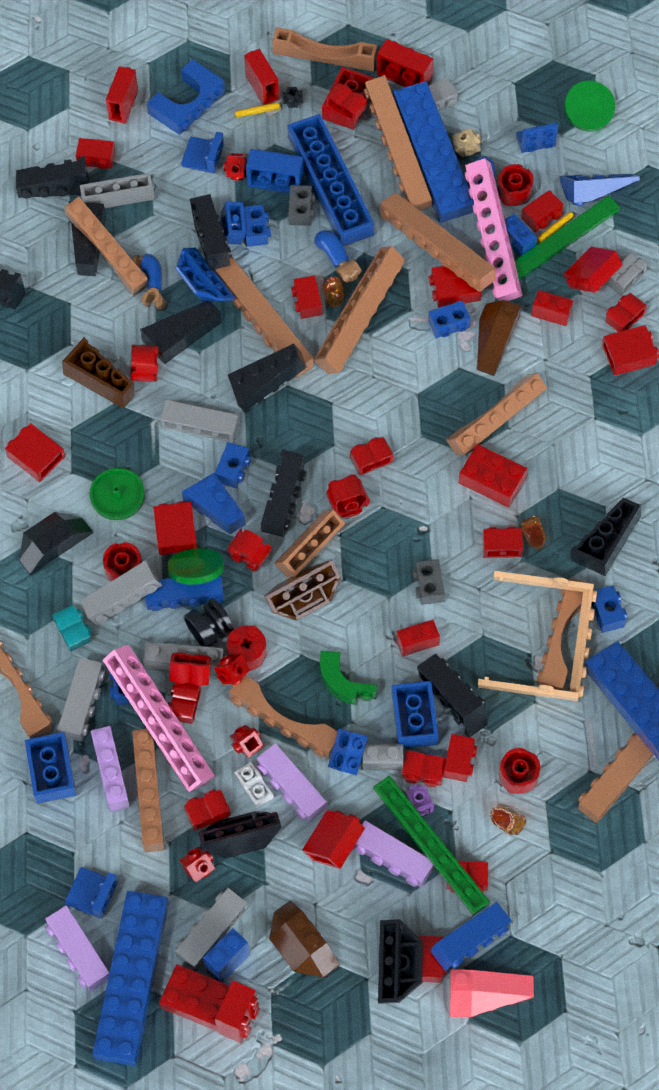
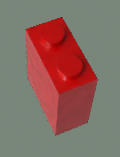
M257 49L245 54V75L261 103L267 105L278 101V78L262 51Z
M118 67L106 97L110 121L126 124L138 94L136 70L129 67Z
M591 246L564 273V276L570 288L596 293L623 264L616 251Z
M445 266L431 268V275H428L429 285L433 286L432 298L433 301L437 302L438 308L463 301L464 304L481 301L482 291L479 292L474 287L469 286L465 280L459 278L449 268Z
M646 325L603 336L602 347L614 376L656 365L659 351L657 346L654 347L652 333L647 330Z
M31 423L27 427H23L19 434L10 440L5 447L7 457L39 483L65 458L64 449Z
M180 501L176 504L163 503L153 506L159 556L176 554L184 550L197 548L191 502Z
M326 810L302 851L312 861L341 869L365 828L359 823L360 819L353 814L348 816L338 810L335 812Z

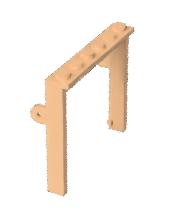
M494 571V580L579 591L583 592L570 691L556 690L549 685L534 687L491 681L489 677H485V680L478 679V688L570 700L578 703L579 697H583L584 692L581 678L586 677L587 666H583L584 659H588L589 647H586V641L591 640L592 628H588L589 621H593L595 609H591V604L596 602L597 591L593 590L594 584L568 581L564 578L552 579Z

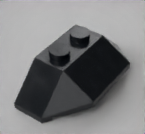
M53 512L23 532L19 561L27 572L32 575L93 534V531L81 517Z
M254 811L216 821L205 830L198 832L203 849L223 858H230L266 848L281 829V823L277 812Z
M400 919L380 920L378 1003H400L422 984L423 941Z

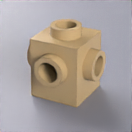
M472 128L452 135L454 149L461 158L481 151V137Z

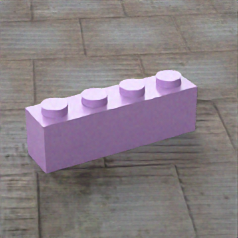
M107 726L92 730L91 735L110 812L129 808L130 805L111 727Z
M276 743L257 757V769L259 772L271 779L269 782L275 790L279 789L283 793V799L288 805L292 804L296 808L295 812L300 819L303 820L305 818L309 823L327 809V801Z
M364 821L362 826L365 829L353 849L360 855L366 854L371 857V861L375 864L386 866L393 875L404 877L411 886L422 888L434 869L429 859L369 822Z
M64 906L47 917L45 920L48 925L45 928L51 937L55 936L57 938L56 946L61 954H67L69 959L66 962L71 970H77L80 976L77 979L83 988L87 987L91 992L108 981L109 972L68 907Z

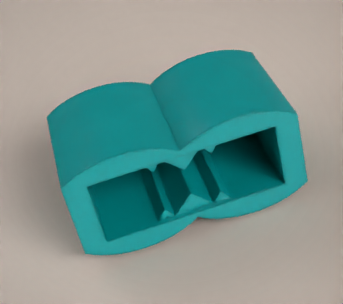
M72 605L52 615L70 652L91 642L90 636L93 633L89 625H84L82 622L84 616L80 609H76Z

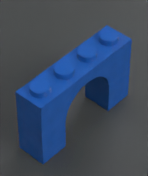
M193 59L181 69L182 81L199 92V96L193 102L177 104L158 92L147 103L148 114L178 135L187 131L190 125L199 119L202 113L207 108H210L213 102L225 92L224 80Z

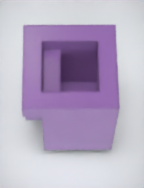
M415 784L408 788L409 791L406 792V797L421 816L434 812V803L431 801L425 785L420 787L419 784ZM422 796L423 799L417 800L416 797Z

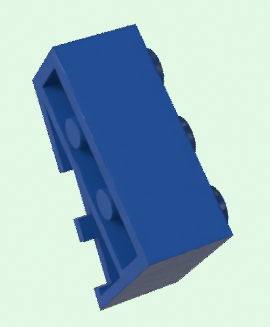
M215 473L182 491L183 501L191 502L192 507L201 515L204 514L211 519V522L228 534H232L246 525L245 515Z

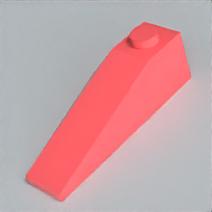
M478 970L450 971V1017H474L487 1011H493L506 1005L534 998L533 976Z

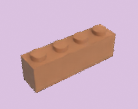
M333 509L323 511L274 564L286 577H295L344 526L345 522Z

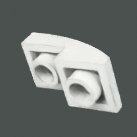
M251 762L234 772L256 808L274 798L273 793L264 783L260 773Z

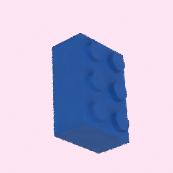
M250 149L246 165L248 187L290 193V185L302 186L304 179L303 157L281 154L279 152H267L261 149Z
M431 681L392 685L391 696L397 744H403V749L438 745V729Z
M61 732L25 740L36 803L77 796L65 733Z

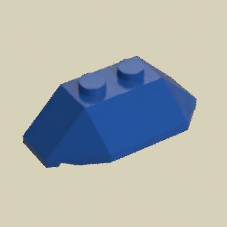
M196 247L183 248L181 250L175 269L202 302L207 300L231 301L235 299V296L214 270L209 271L206 260Z

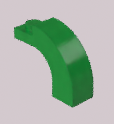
M320 652L321 678L326 689L335 698L356 705V698L365 701L376 699L377 685L354 683L342 675L340 671V652Z

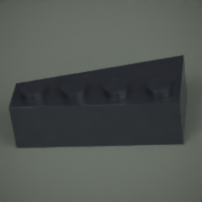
M85 156L79 157V160L74 162L69 159L64 160V164L55 165L54 163H49L44 168L35 166L16 170L18 198L81 196L80 185L89 184Z
M211 194L190 198L194 227L209 271L230 266L229 258H232L231 249L228 247V241L226 236H224L219 215L216 214Z
M85 203L105 227L106 212L104 204ZM71 222L78 275L96 277L100 251Z
M1 269L0 304L5 308L10 307L16 310L26 293L21 274L15 272L14 275L8 274V270Z
M291 344L228 374V378L238 406L245 413H248L251 407L257 403L260 404L265 400L264 397L272 391H277L281 384L285 381H290L307 366L302 352L295 344Z
M282 449L280 454L281 465H277L275 471L276 484L272 483L270 489V498L272 499L267 500L261 521L262 532L284 537L285 531L290 529L291 520L289 519L296 510L295 500L301 495L302 487H300L301 481L305 482L307 471L304 470V454Z
M623 497L607 513V516L601 522L599 521L595 528L589 534H586L577 546L570 550L571 561L606 576L641 517V505Z
M435 653L417 666L420 679L423 682L431 681L433 695H438L441 705L446 710L450 708L454 721L458 725L463 724L465 727L464 733L467 737L473 736L488 725L484 700L473 693L468 683L464 684L461 681L460 675L457 671H452L449 668V664L444 658H440Z

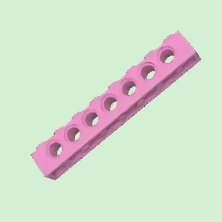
M484 158L465 165L467 171L465 172L467 182L470 183L469 194L474 200L473 211L478 217L476 224L482 234L480 241L486 251L484 255L485 260L496 268L495 281L493 282L494 288H492L493 295L500 301H510L523 296L492 166ZM483 178L482 183L478 184V181ZM487 195V198L482 201V197ZM491 211L490 216L485 218L486 214ZM492 228H495V231L492 234H489L490 230ZM499 244L498 249L493 251L495 245ZM503 261L502 266L497 268L498 263ZM507 278L506 283L501 284L502 280Z
M126 645L114 649L103 659L110 673L188 792L203 787L215 777L212 770L131 647Z

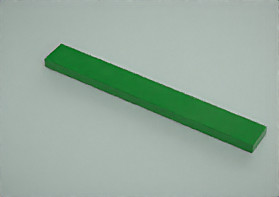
M608 195L516 259L515 265L519 280L620 211V206Z
M388 776L373 786L376 794L471 914L474 916L489 905L490 901L393 779Z

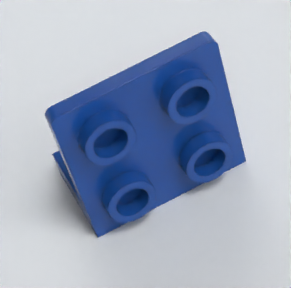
M552 123L518 131L516 137L521 152H533L556 146L558 124Z
M216 132L215 137L211 138V140L190 137L181 166L215 174L224 147L223 133Z
M81 867L65 900V905L102 919L118 884L117 876L109 872L107 876Z

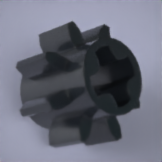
M296 86L287 87L286 92H282L283 104H287L288 108H298L299 103H303L302 90L299 91Z

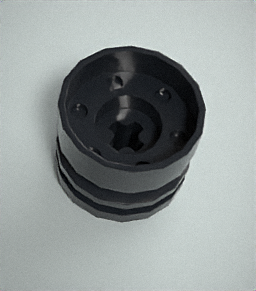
M212 597L206 601L207 605L205 603L200 605L203 614L193 609L183 616L189 631L201 647H211L217 643L215 633L219 637L224 638L226 633L229 634L234 630L227 612Z

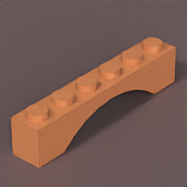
M276 27L272 40L273 54L368 71H374L377 61L378 45L359 42L346 46L326 45L307 39L294 30Z
M77 197L65 206V215L102 253L133 296L148 285V278L80 197Z
M538 373L527 374L492 408L457 430L446 441L456 455L467 454L476 444L483 441L547 389L546 385Z
M573 578L568 579V581L588 583ZM561 590V595H564L563 601H558L556 612H559V615L552 622L551 629L554 630L553 636L549 635L546 646L550 648L548 653L544 652L541 664L545 666L543 671L539 670L536 681L540 682L539 685H549L556 690H563L568 669L561 653V637L570 620L581 611L583 592Z
M0 641V674L13 684L20 696L21 726L29 739L45 736L53 731L51 727L53 721L48 713L44 714L41 708L43 706L37 697L33 698L31 695L33 692L28 682L23 683L21 671L18 667L14 668L11 662L13 660L8 652H3L1 649L3 644Z
M246 675L240 683L233 685L229 691V697L235 706L244 707L251 716L260 717L269 727L273 728L275 726L284 736L288 738L291 736L296 739L300 746L304 748L309 747L314 750V754L318 757L330 759L338 731L326 724H302L282 716L266 701L259 683Z
M148 729L133 730L143 848L145 853L165 850L158 790L155 740Z

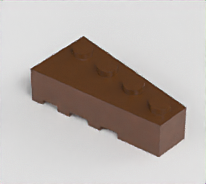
M85 337L62 361L63 375L124 409L134 397V383L119 369L111 365V362L107 358L105 359L97 348L92 347Z

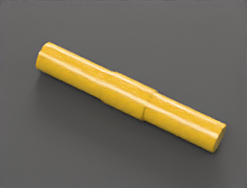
M277 102L234 111L235 118L278 110L280 105Z
M568 212L538 236L537 242L541 243L562 228V226L574 218V214Z

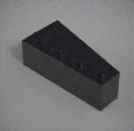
M207 300L141 328V338L146 345L158 346V358L166 364L221 324V313L210 300Z

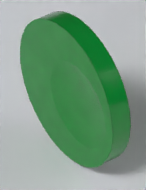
M582 81L574 85L568 92L564 102L565 115L574 127L582 131H598L611 121L615 112V99L605 85L596 81Z
M112 468L100 473L92 482L89 493L94 510L100 516L109 520H123L133 516L140 510L145 499L144 486L139 476L124 468Z
M205 548L181 551L168 561L169 576L174 581L182 584L195 585L207 583L219 577L224 570L223 557L218 552Z

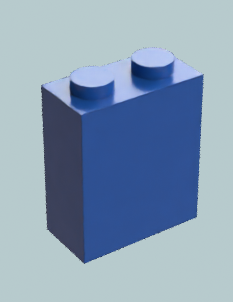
M232 928L203 957L206 971L217 981L223 983L250 956L248 941Z

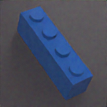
M220 575L210 582L195 585L178 583L171 578L159 579L162 586L157 588L155 592L145 596L147 610L159 611L162 608L178 609L181 606L197 607L202 603L207 604L206 601L211 597L220 603L224 602L222 577Z
M495 902L438 941L430 952L445 971L450 967L455 969L464 962L463 958L468 956L470 959L478 953L479 947L483 946L486 948L490 945L496 935L500 938L509 931L507 927L512 920L498 902Z

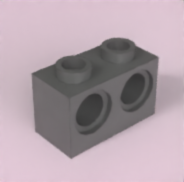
M290 185L289 225L310 226L311 219H314V208H311V204H315V193H312V186Z
M439 559L416 562V569H413L412 572L414 581L418 582V587H415L417 599L420 598L421 605L444 602L445 592ZM423 572H430L431 575L425 576V575H423L422 573H423ZM432 589L434 592L427 593L425 590Z

